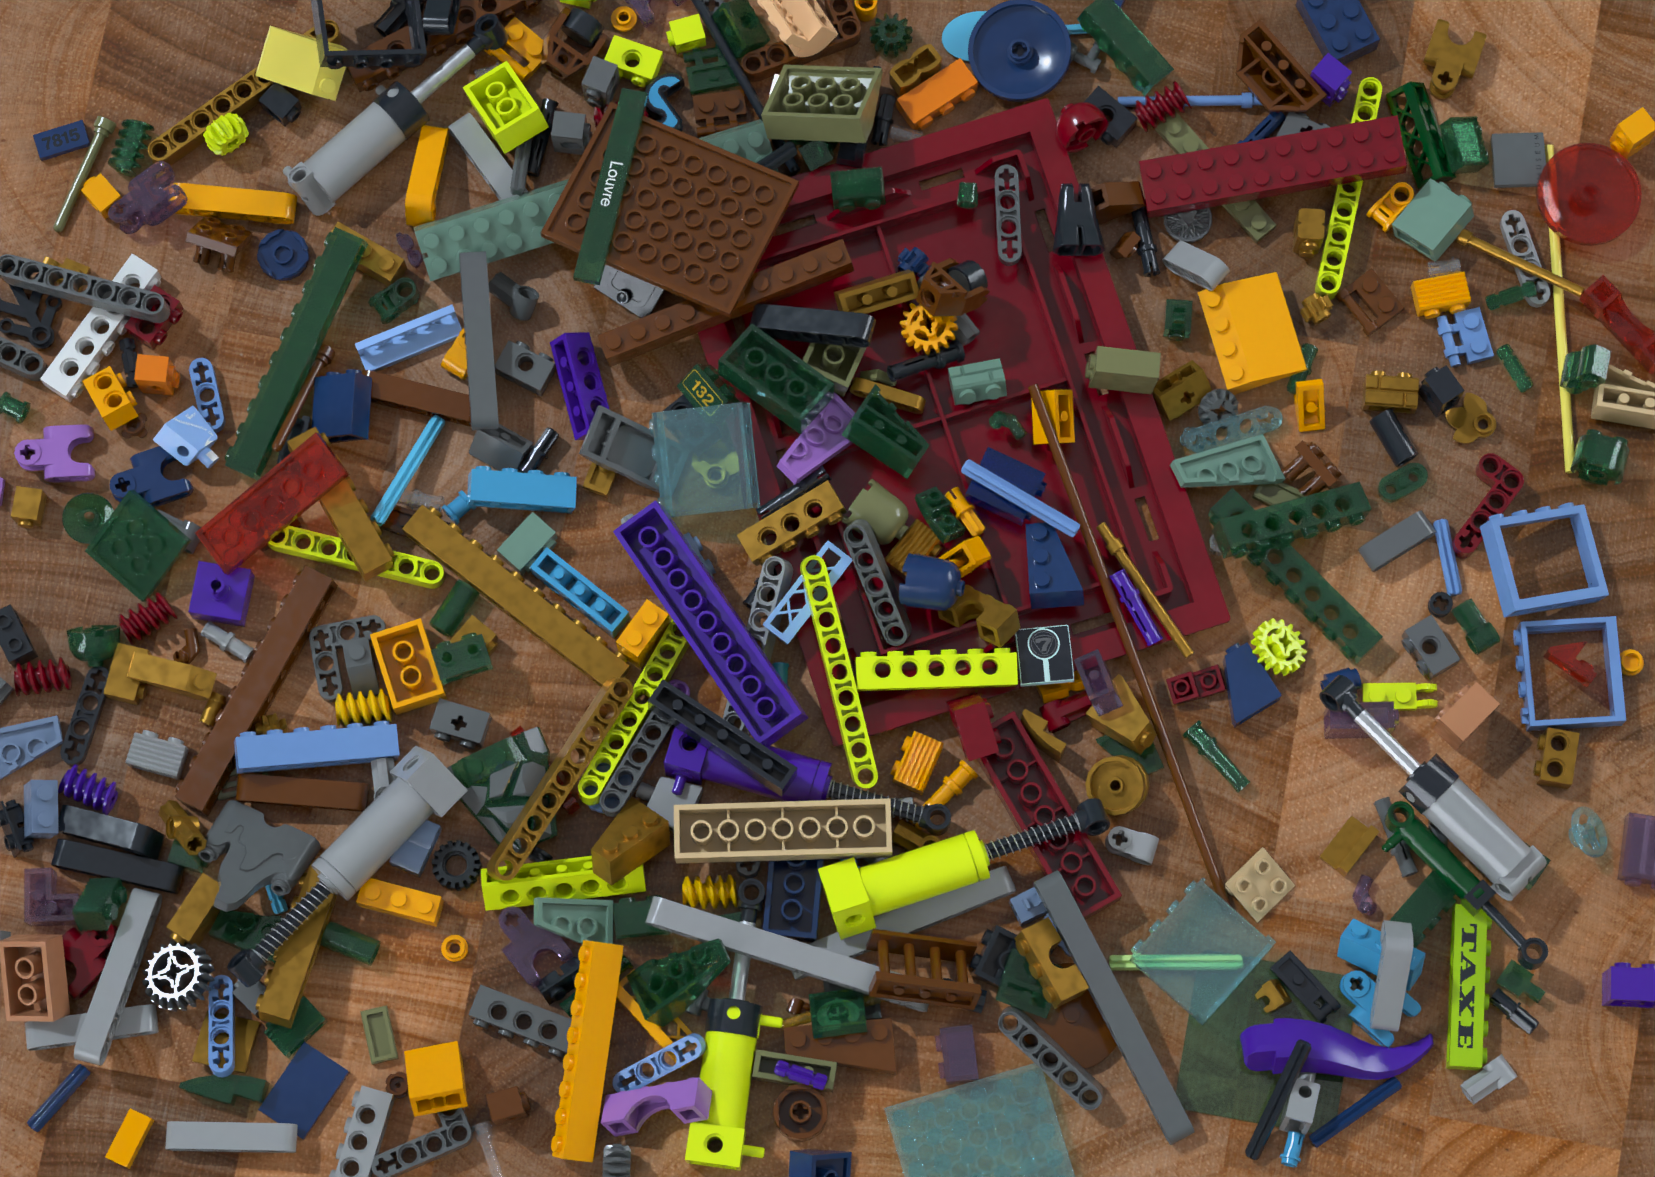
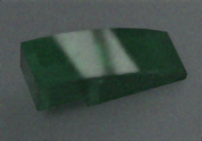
M231 1074L227 1077H217L211 1075L180 1082L179 1088L189 1093L234 1106L237 1096L262 1104L270 1083L267 1080L250 1076Z

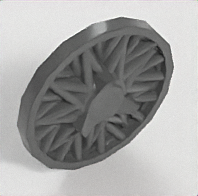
M1209 208L1164 215V226L1167 233L1173 239L1186 243L1201 240L1208 234L1212 225V213Z

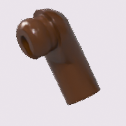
M196 628L184 630L186 645L174 653V661L190 664L199 654L200 646Z

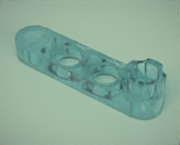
M1263 406L1197 428L1187 427L1180 436V443L1192 452H1203L1274 431L1282 424L1283 415L1275 407ZM1268 412L1274 415V418L1271 419V424L1266 421L1258 423L1256 419L1262 420L1267 418ZM1244 419H1249L1251 421V429L1246 433H1242L1240 423ZM1225 426L1228 434L1225 439L1218 440L1216 438V431L1219 427ZM1196 435H1197V436H1198V440H1197L1196 444H1193V441L1196 440Z

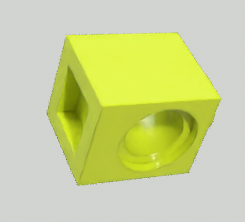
M699 14L669 22L670 31L666 32L669 46H675L677 54L706 46V37Z

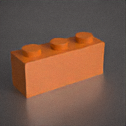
M959 58L896 99V108L913 132L919 128L924 130L934 122V118L939 115L945 116L952 112L955 108L954 105L962 100L967 102L976 95L978 81L962 59Z

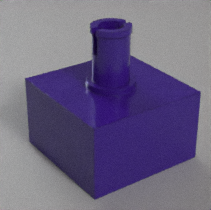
M199 561L188 611L191 617L198 620L245 627L255 579L251 569Z

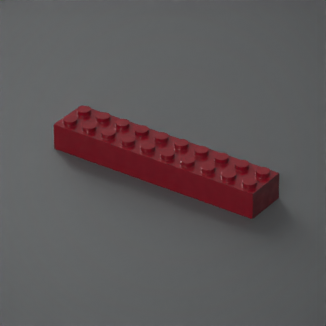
M1398 115L1142 160L1139 161V168L1148 218L1403 174L1406 173L1407 163Z

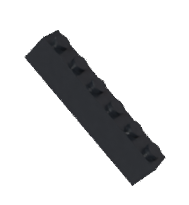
M664 679L648 699L649 710L782 797L796 778L798 769L796 766Z

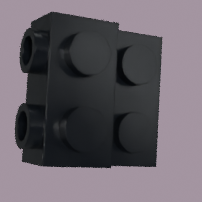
M998 925L993 926L992 930L987 928L980 941L984 947L980 954L975 953L969 967L973 969L971 976L1022 998L1032 975L1029 970L1028 961L1016 948V940L1014 938L1017 935Z

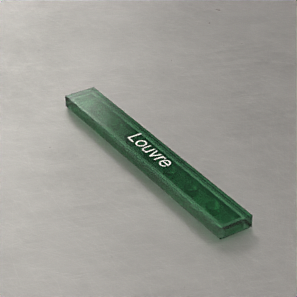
M626 88L621 90L573 276L574 281L600 285L648 99L647 92Z

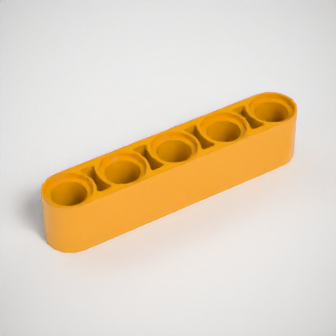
M173 183L168 210L181 215L293 224L297 196L284 192Z

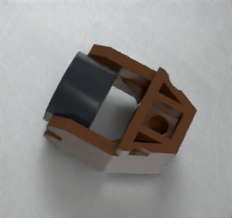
M567 7L563 8L544 36L541 66L561 80L587 67L608 37L602 33L604 30L603 25L581 9L575 7L571 10ZM561 28L569 38L591 49L582 55L558 38V30Z
M952 258L938 264L932 262L930 269L923 277L916 301L932 316H962L979 308L987 301L985 296L990 293L987 289V277L981 266L972 260H966L960 264Z

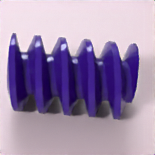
M74 764L63 776L58 787V793L60 794L64 791V795L68 798L74 795L76 802L83 800L84 805L87 807L93 804L94 810L99 811L102 809L103 814L108 815L118 798V792L115 790L116 782L113 781L107 787L106 777H103L98 783L96 782L97 773L94 772L90 778H87L88 770L84 768L78 774V765Z

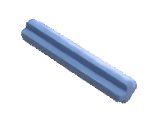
M1447 519L1437 520L1433 526L1436 531L1435 536L1447 594L1449 596H1457L1462 593V586L1452 546L1449 523Z

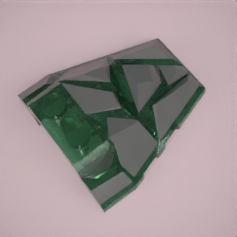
M535 727L516 736L505 738L447 767L468 790L459 800L498 845H500L549 769L550 751L540 727ZM547 794L542 797V804L545 808L550 804V797ZM556 814L536 845L558 836ZM530 816L527 821L530 830H533L536 825L533 816ZM518 838L513 842V849L516 853L521 849V842Z

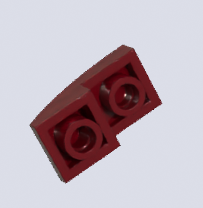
M1218 664L1196 672L1190 671L1166 679L1174 705L1227 691Z

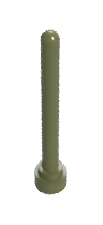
M97 116L93 125L95 127V136L53 226L54 230L58 233L63 231L104 139L108 138L109 134L112 135L117 124L105 117Z

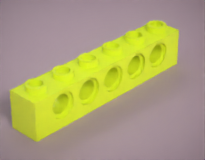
M995 648L994 653H984L983 649H968V654H957V650L948 649L941 650V655H930V650L914 651V655L903 656V651H889L887 656H877L876 652H861V657L855 658V684L857 691L1016 687L1018 685L1017 652L1010 653V648ZM960 661L966 662L970 667L969 674L965 676L959 675L955 669L956 663ZM933 662L940 663L943 667V674L940 676L931 675L929 665ZM983 662H994L997 667L996 673L993 675L986 674L982 669ZM905 663H912L917 669L916 675L913 677L905 676L902 672V666ZM878 664H886L890 669L889 676L886 678L878 677L875 673V667Z
M592 856L526 863L522 865L517 875L511 880H495L489 876L487 868L481 869V884L486 911L534 905V898L587 899L646 891L643 864L611 886L593 873ZM507 866L498 867L499 873L504 875Z

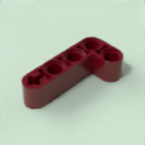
M1494 453L1482 456L1476 466L1475 473L1477 477L1491 487V489L1452 541L1457 558H1469L1483 541L1481 530L1475 527L1473 521L1481 519L1486 523L1489 521L1490 516L1503 514L1524 484L1523 474ZM1491 463L1495 467V472H1486L1483 464ZM1504 479H1513L1516 482L1517 487H1507L1505 485ZM1489 499L1499 500L1501 508L1495 509L1491 507ZM1467 536H1472L1473 538L1469 542L1468 546H1466L1464 549L1461 548L1460 545L1465 541Z

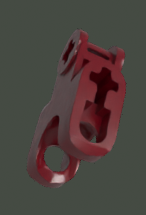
M106 920L94 922L83 934L76 927H73L62 936L65 962H73L77 971L75 979L68 986V993L74 1000L83 998L99 982L107 960L105 956L110 952L118 930L115 925ZM102 930L107 931L106 934L109 937L106 940L100 934Z

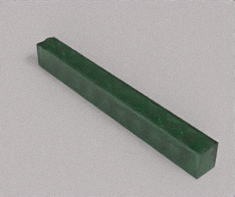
M337 227L326 236L324 252L314 262L313 270L315 271L311 280L308 279L303 286L302 294L304 295L300 304L296 303L292 310L291 317L293 319L289 327H285L280 336L281 345L278 351L273 352L269 360V365H271L267 375L264 374L258 384V389L260 390L256 399L253 398L247 408V413L249 414L245 422H241L236 431L238 438L234 446H230L225 455V466L257 481L260 480L272 454V444L315 361L368 246L364 239Z

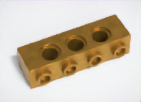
M827 480L737 534V537L754 565L763 566L765 560L769 557L775 556L781 551H791L798 545L797 542L805 537L810 539L820 533V528L826 524L833 525L843 519V514L847 513ZM816 506L822 507V513L819 517H810L812 508ZM792 520H798V529L793 532L787 531L788 523ZM768 534H776L777 539L774 544H764V539Z

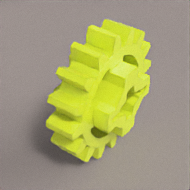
M1272 618L1268 622H1263L1253 632L1255 638L1251 640V644L1256 646L1252 651L1253 654H1259L1260 656L1257 662H1264L1266 664V671L1273 668L1274 675L1282 672L1283 676H1286L1290 672H1295L1305 662L1303 656L1307 653V650L1301 648L1305 641L1299 640L1300 632L1296 631L1294 633L1292 631L1293 625L1285 626L1283 619L1276 622Z

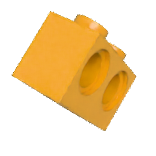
M108 366L82 381L110 431L138 417L134 409L137 402L131 391L125 393L123 388L127 387V384L121 373L115 375L112 368Z

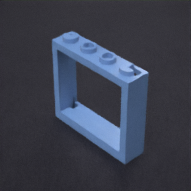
M1573 502L1565 503L1558 506V509L1552 510L1550 506L1536 509L1533 513H1527V510H1520L1508 517H1504L1503 514H1496L1490 516L1489 521L1480 526L1504 618L1595 603L1609 595L1584 504L1574 506ZM1570 518L1589 588L1519 599L1501 529Z
M1616 616L1524 621L1519 623L1517 630L1513 631L1514 645H1518L1519 656H1516L1517 672L1521 671L1522 682H1518V694L1524 701V708H1521L1520 716L1521 723L1526 724V731L1546 730L1547 728L1571 729L1622 726L1626 722ZM1602 630L1610 716L1535 720L1527 634Z

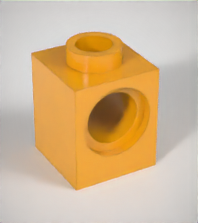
M101 173L97 177L89 178L81 189L85 198L104 219H107L125 203L121 195Z

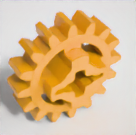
M912 303L909 304L912 311H904L903 315L907 320L900 321L901 327L904 328L901 334L903 338H907V345L909 347L914 345L916 352L924 348L926 355H929L931 349H934L936 353H940L939 347L941 345L948 348L947 340H955L956 338L952 331L958 330L957 324L954 323L957 317L932 316L920 304L918 306ZM927 318L929 319V321H930V323H931V326H932V327H931V331H932V333H930L929 330L927 329V324H928ZM922 337H923V338L928 339L929 341H924V340H921V339H919V338H922Z

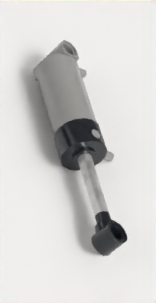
M491 13L481 16L474 25L475 31L472 33L474 37L411 92L398 81H395L387 89L379 85L375 90L379 96L372 101V104L304 163L300 162L294 168L286 166L283 169V174L288 178L289 186L299 194L312 214L320 216L328 212L336 205L335 201L402 142L408 140L430 121L427 112L421 105L423 101L483 49L487 51L489 49L496 50L505 45L508 40V33L495 14Z
M1338 675L1320 692V700L1326 708L1341 714L1345 711L1409 775L1406 779L1407 783L1398 792L1432 822L1493 883L1490 887L1500 897L1507 901H1512L1527 886L1528 882L1546 866L1545 857L1533 845L1529 847L1437 753L1428 762L1424 761L1420 764L1356 701L1358 698L1357 689L1350 679L1343 675Z

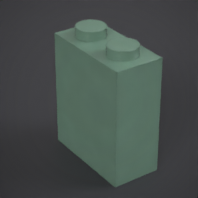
M1430 178L1392 223L1394 236L1436 262L1474 217L1472 202L1464 195L1458 196L1453 193L1445 183H1437Z

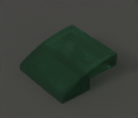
M1012 948L995 1000L1046 1019L1052 1003L1045 999L1040 982L1031 975L1029 963L1025 956H1022L1017 949ZM1052 963L1054 966L1058 968H1064L1062 966Z

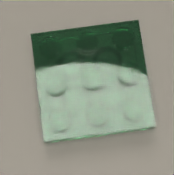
M129 490L85 552L139 600L144 602L151 596L192 540L135 490Z

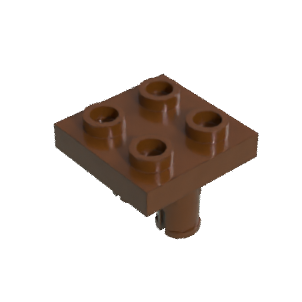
M203 217L187 232L186 242L196 245L193 257L195 263L201 260L200 264L208 265L211 250L221 252L217 268L222 271L225 267L224 272L231 273L234 272L236 255L251 242L253 232L245 230V227L241 225L222 223L216 217Z
M1302 440L1295 446L1299 455L1281 469L1284 475H1288L1287 478L1291 482L1308 467L1315 470L1316 475L1298 489L1302 495H1305L1304 498L1308 502L1326 486L1336 490L1343 483L1339 478L1342 473L1333 463H1326L1322 459L1325 456L1324 452L1313 442L1307 443Z

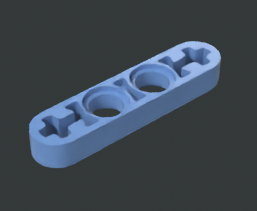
M218 975L214 977L215 981L209 983L211 991H209L208 1062L215 1076L227 1077L235 1068V995L232 993L235 988L229 977ZM221 984H225L226 988L223 991V997L225 1000H220V995L217 990L220 989ZM219 1008L229 1010L228 1016L224 1019L215 1018V1012ZM219 1033H227L229 1035L228 1041L224 1044L215 1043V1037ZM219 1052H223L226 1061L223 1068H219L217 1065L220 1063Z
M689 1034L623 1069L613 1078L614 1089L617 1093L619 1091L640 1089L703 1055L706 1050L704 1038L699 1034ZM695 1042L697 1044V1048L683 1054L681 1049L689 1046L690 1043ZM667 1051L673 1052L676 1056V1063L673 1066L665 1062L664 1055ZM644 1063H649L653 1066V1077L644 1075L642 1071ZM636 1075L637 1080L623 1086L621 1081L624 1078Z

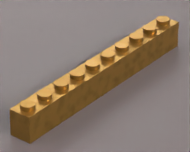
M421 505L402 528L404 535L599 687H602L605 681L610 678H624L630 671V666L627 664L629 660L618 651L615 653L611 652L606 648L608 643L598 635L592 637L586 632L587 627L576 618L572 621L566 617L565 614L567 612L555 602L553 605L548 603L544 599L546 595L535 586L530 589L523 583L525 579L514 570L510 573L503 568L504 562L494 554L490 557L482 551L484 547L475 539L467 540L461 535L463 531L452 522L449 525L441 519L443 515L434 507L426 508L424 505ZM619 683L615 684L614 690L619 685Z

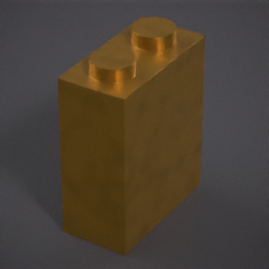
M202 873L167 925V928L172 932L170 937L177 943L179 942L182 945L185 942L186 945L188 943L192 945L196 943L199 946L222 912L221 909L214 907L215 897L219 892L217 881Z

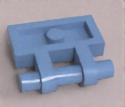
M1480 307L1454 313L1455 324H1449L1446 315L1437 317L1439 325L1437 331L1439 337L1443 339L1445 358L1449 359L1451 368L1461 365L1459 356L1465 355L1467 364L1494 357ZM1452 334H1459L1461 346H1455Z

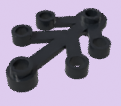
M9 285L19 305L3 301L0 298V312L25 318L30 327L14 324L11 319L4 318L0 321V331L6 336L16 334L29 338L31 345L37 349L50 347L55 340V333L51 325L56 312L62 308V300L51 295L46 298L47 308L40 323L36 313L43 293L32 291L30 299H28L23 288ZM52 300H58V304L55 307L50 306ZM6 323H10L12 325L11 328L7 331L3 330V326ZM41 333L46 334V338L43 341L38 340V336Z

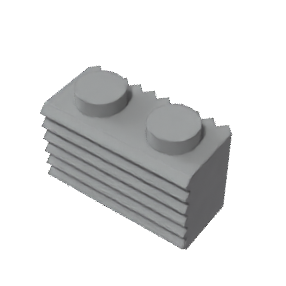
M143 730L142 734L135 732L125 763L132 768L180 780L189 749L183 745L184 741L169 737L168 741L158 739L159 734Z

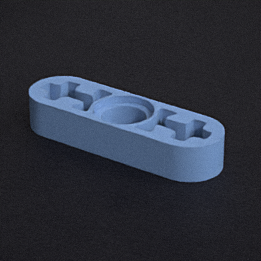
M197 358L190 364L189 372L198 412L208 421L210 420L208 409L203 410V408H213L214 415L220 419L216 420V425L214 426L210 422L207 423L217 433L224 428L226 420L215 371L209 360ZM201 365L205 369H209L205 371V378L207 380L205 383H202L199 373H195L199 371V366ZM205 389H211L215 392L214 398L209 402H204L200 399V394Z

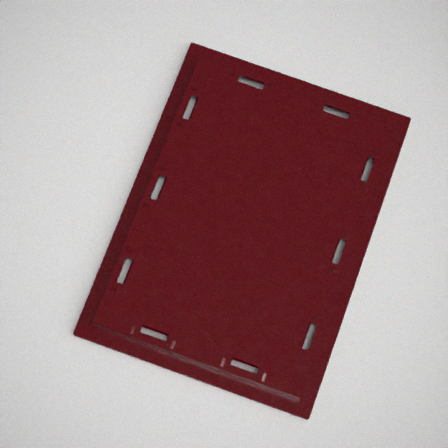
M1044 98L867 153L864 156L862 168L834 163L792 176L791 178L799 181V187L778 226L813 215L816 224L773 236L754 273L843 239L854 267L853 272L770 304L839 311L834 292L900 272L897 268L900 264L898 256L905 248L911 251L914 247H917L923 251L929 258L926 263L929 266L928 269H930L932 262L938 264L949 258L955 259L959 264L966 260H972L981 266L987 277V289L990 293L985 296L987 301L984 304L966 313L978 328L980 334L969 344L963 346L965 352L964 361L960 363L955 361L946 364L943 369L931 368L897 380L896 386H892L893 388L916 394L926 399L922 414H914L861 398L850 392L853 379L856 377L860 378L861 371L879 369L887 372V366L926 354L924 348L916 352L914 345L909 347L906 343L907 338H903L901 334L904 328L901 327L900 321L907 320L903 312L912 311L909 305L911 303L918 306L919 303L916 299L867 313L876 319L870 346L866 347L845 396H838L870 428L867 434L822 466L827 472L819 476L818 479L826 473L829 474L832 479L829 483L847 513L843 514V517L847 516L848 518L852 514L849 507L864 488L868 491L871 488L868 484L871 479L877 481L907 506L909 511L908 519L905 523L907 527H910L918 519L942 538L940 544L942 549L936 558H939L964 540L966 541L973 537L961 519L958 520L956 518V512L944 497L949 491L954 499H957L951 489L959 487L968 503L974 505V512L985 526V531L979 537H981L991 555L990 560L979 565L975 570L962 577L961 580L965 581V585H970L975 590L985 595H991L994 599L1004 604H1010L1017 609L1020 629L1068 625L1074 672L1127 655L1115 622L1073 634L1071 624L1111 612L1080 528L1074 537H1070L1056 528L1055 530L1082 586L1084 605L1031 609L1025 524L1046 522L961 472L964 463L970 459L1077 522L1049 444H1034L1032 398L1028 387L1038 384L1040 391H1073L1075 442L1060 443L1109 576L1124 568L1116 556L1110 554L1106 548L1107 543L1096 529L1103 522L1107 524L1113 535L1124 544V551L1183 637L1228 623L1230 615L1185 487H1180L1170 466L1175 458L1153 395L1107 390V394L1099 396L1096 388H1089V379L1085 378L1087 364L1085 355L1095 353L1097 346L1130 350L1137 349L1103 253L1097 256H1058L1053 251L1049 252L1035 212L1045 211L1054 237L1061 184H1073L1074 202H1078L1079 184L1068 152L1057 138V121L1050 101ZM1002 165L1015 167L1019 179L1022 253L1019 262L1012 266H1006L1000 262L997 250L994 179L996 170ZM958 170L963 172L964 178L921 190L919 182ZM1005 172L1003 177L999 178L1004 179V190H1009V180L1013 177H1009V174ZM1003 197L1000 200V205L1005 209H1010L1014 207L1015 201L1011 197ZM1008 221L1002 224L1001 229L1006 234H1012L1015 232L1016 226ZM1012 240L1007 241V250L1002 252L1007 254L1008 258H1013V254L1017 253L1012 251ZM915 275L917 282L920 278L917 275ZM752 311L742 315L751 346L741 348L732 319L698 332V336L718 397L723 401L721 406L755 509L788 489L783 472L777 467L779 460L776 452L784 449L787 451L833 392L796 376L810 343L760 338L750 334L748 328ZM927 318V329L930 333H932V326L929 319ZM922 337V338H919V339L924 340V341H929L928 339L923 338V337ZM1000 358L1006 380L1007 396L976 401L971 404L955 405L950 388L948 368ZM1143 497L1159 538L1150 542L1135 500ZM816 506L812 508L810 517H819L822 513V507ZM769 510L766 511L765 513H763L762 515H759L758 512H757L759 521L762 520L761 516H763V515H765L766 513H768ZM790 521L787 525V531L793 532L797 530L799 521ZM841 521L833 525L828 523L820 528L821 531L816 536L810 539L805 537L798 541V545L791 551H781L775 555L789 561L793 567V576L789 590L801 575V562L809 556L817 555L827 541H830L851 558L843 537L844 531L848 527ZM852 529L854 537L863 539L861 534ZM773 533L765 537L767 545L774 544L777 539L776 534ZM897 538L889 544L879 545L884 558L899 541ZM829 548L822 556L826 567H834L841 559ZM866 552L862 554L863 560L866 563H873L874 560L871 554ZM853 561L832 587L833 595L835 596L848 635L844 639L854 680L855 658L861 657V652H876L877 656H887L889 651H903V656L914 655V651L930 650V655H941V650L948 649L957 650V654H968V649H983L984 653H994L995 648H1000L980 638L976 619L968 620L958 628L939 619L937 610L910 607L905 604L903 605L910 620L912 632L903 644L899 646L890 645L884 639ZM817 562V564L813 567V569H818V568H820V565H819L818 562ZM781 564L775 566L777 575L782 571ZM888 568L899 593L900 583L905 584V580ZM813 572V573H809V574H810V575H817L819 572ZM872 578L874 586L883 588L884 584L880 578ZM1110 579L1136 650L1140 651L1172 641V638L1142 594L1139 593V597L1160 635L1163 637L1158 642L1147 646V642L1124 602L1121 603L1119 599L1121 596L1112 579ZM1131 580V582H1132L1134 588L1137 589V587L1135 586V584H1134L1133 581ZM803 582L796 590L804 589ZM804 593L793 594L789 599L791 610L802 609L806 604ZM882 602L885 611L893 612L894 609L891 603ZM799 612L791 613L792 621ZM828 612L820 615V625L825 628L832 625ZM810 615L796 634L834 747H839L844 744L812 616ZM892 627V631L896 636L902 637L904 635L900 627ZM1015 634L1001 648H1010V653L1017 652ZM834 638L828 639L825 644L826 650L834 654L839 650V642ZM1018 655V685L1016 687L857 691L868 736L877 735L949 712L946 701L977 692L981 698L990 699L1024 688L1020 685ZM985 661L982 665V669L986 674L993 675L996 673L997 667L994 662ZM933 662L929 665V669L942 665L938 662ZM964 662L966 669L958 671L959 675L965 676L969 674L970 667L966 662ZM905 663L902 666V672L905 676L913 677L916 675L917 669L912 663ZM841 664L835 665L832 669L833 677L838 680L845 677V667ZM878 664L875 667V673L880 678H886L890 674V669L886 664ZM844 690L839 694V702L842 705L847 706L852 702V694L849 691ZM854 716L848 717L845 721L846 729L850 732L857 730L859 726L858 719Z

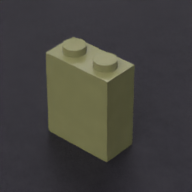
M1097 346L1095 353L1090 354L1089 363L1087 362L1085 369V378L1089 379V388L1152 394L1159 379L1161 353Z

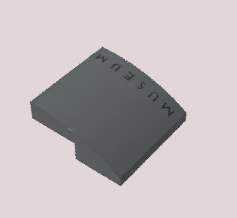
M1543 132L1491 134L1494 188L1546 187L1547 173Z

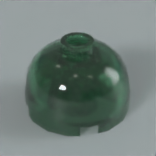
M91 625L90 628L83 629V626L67 630V641L72 655L80 661L88 662L89 667L103 666L104 660L112 658L121 638L120 627H117V625Z

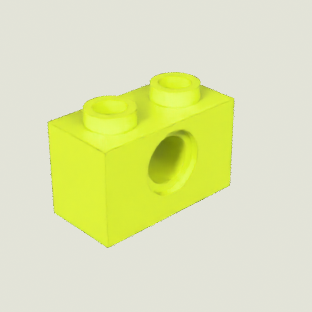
M614 35L604 60L618 65L620 79L624 77L639 87H646L658 76L664 59L663 51ZM630 60H637L639 62L636 67H628L626 65Z

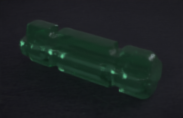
M1533 281L1523 283L1521 287L1517 285L1500 291L1498 295L1494 293L1486 296V304L1490 310L1500 308V305L1506 306L1523 300L1525 296L1527 298L1537 294V289Z
M1505 344L1499 347L1496 351L1497 355L1501 360H1504L1503 364L1512 379L1517 381L1516 385L1520 392L1523 393L1531 389L1533 382L1529 376H1526L1527 372L1518 357L1513 355L1514 351L1511 346Z

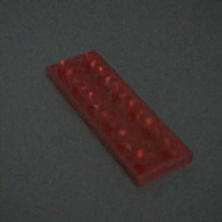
M315 432L195 533L223 572L229 575L350 474L321 435Z

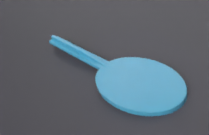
M987 11L966 13L948 23L942 33V44L949 54L957 59L961 58L963 61L969 62L968 44L971 32L977 21ZM1094 23L1066 25L1069 35L1095 33Z

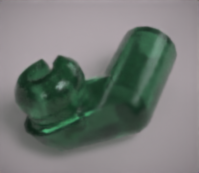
M996 411L989 418V424L993 429H999L1001 426L1007 427L1017 441L1027 435L1026 430L1014 414Z

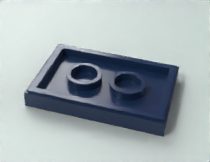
M304 1042L258 1110L277 1123L297 1124V1136L304 1140L350 1072Z

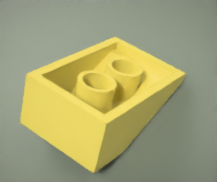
M270 26L256 76L336 101L346 67L340 69L320 67L316 38ZM328 42L329 51L348 50L341 45Z

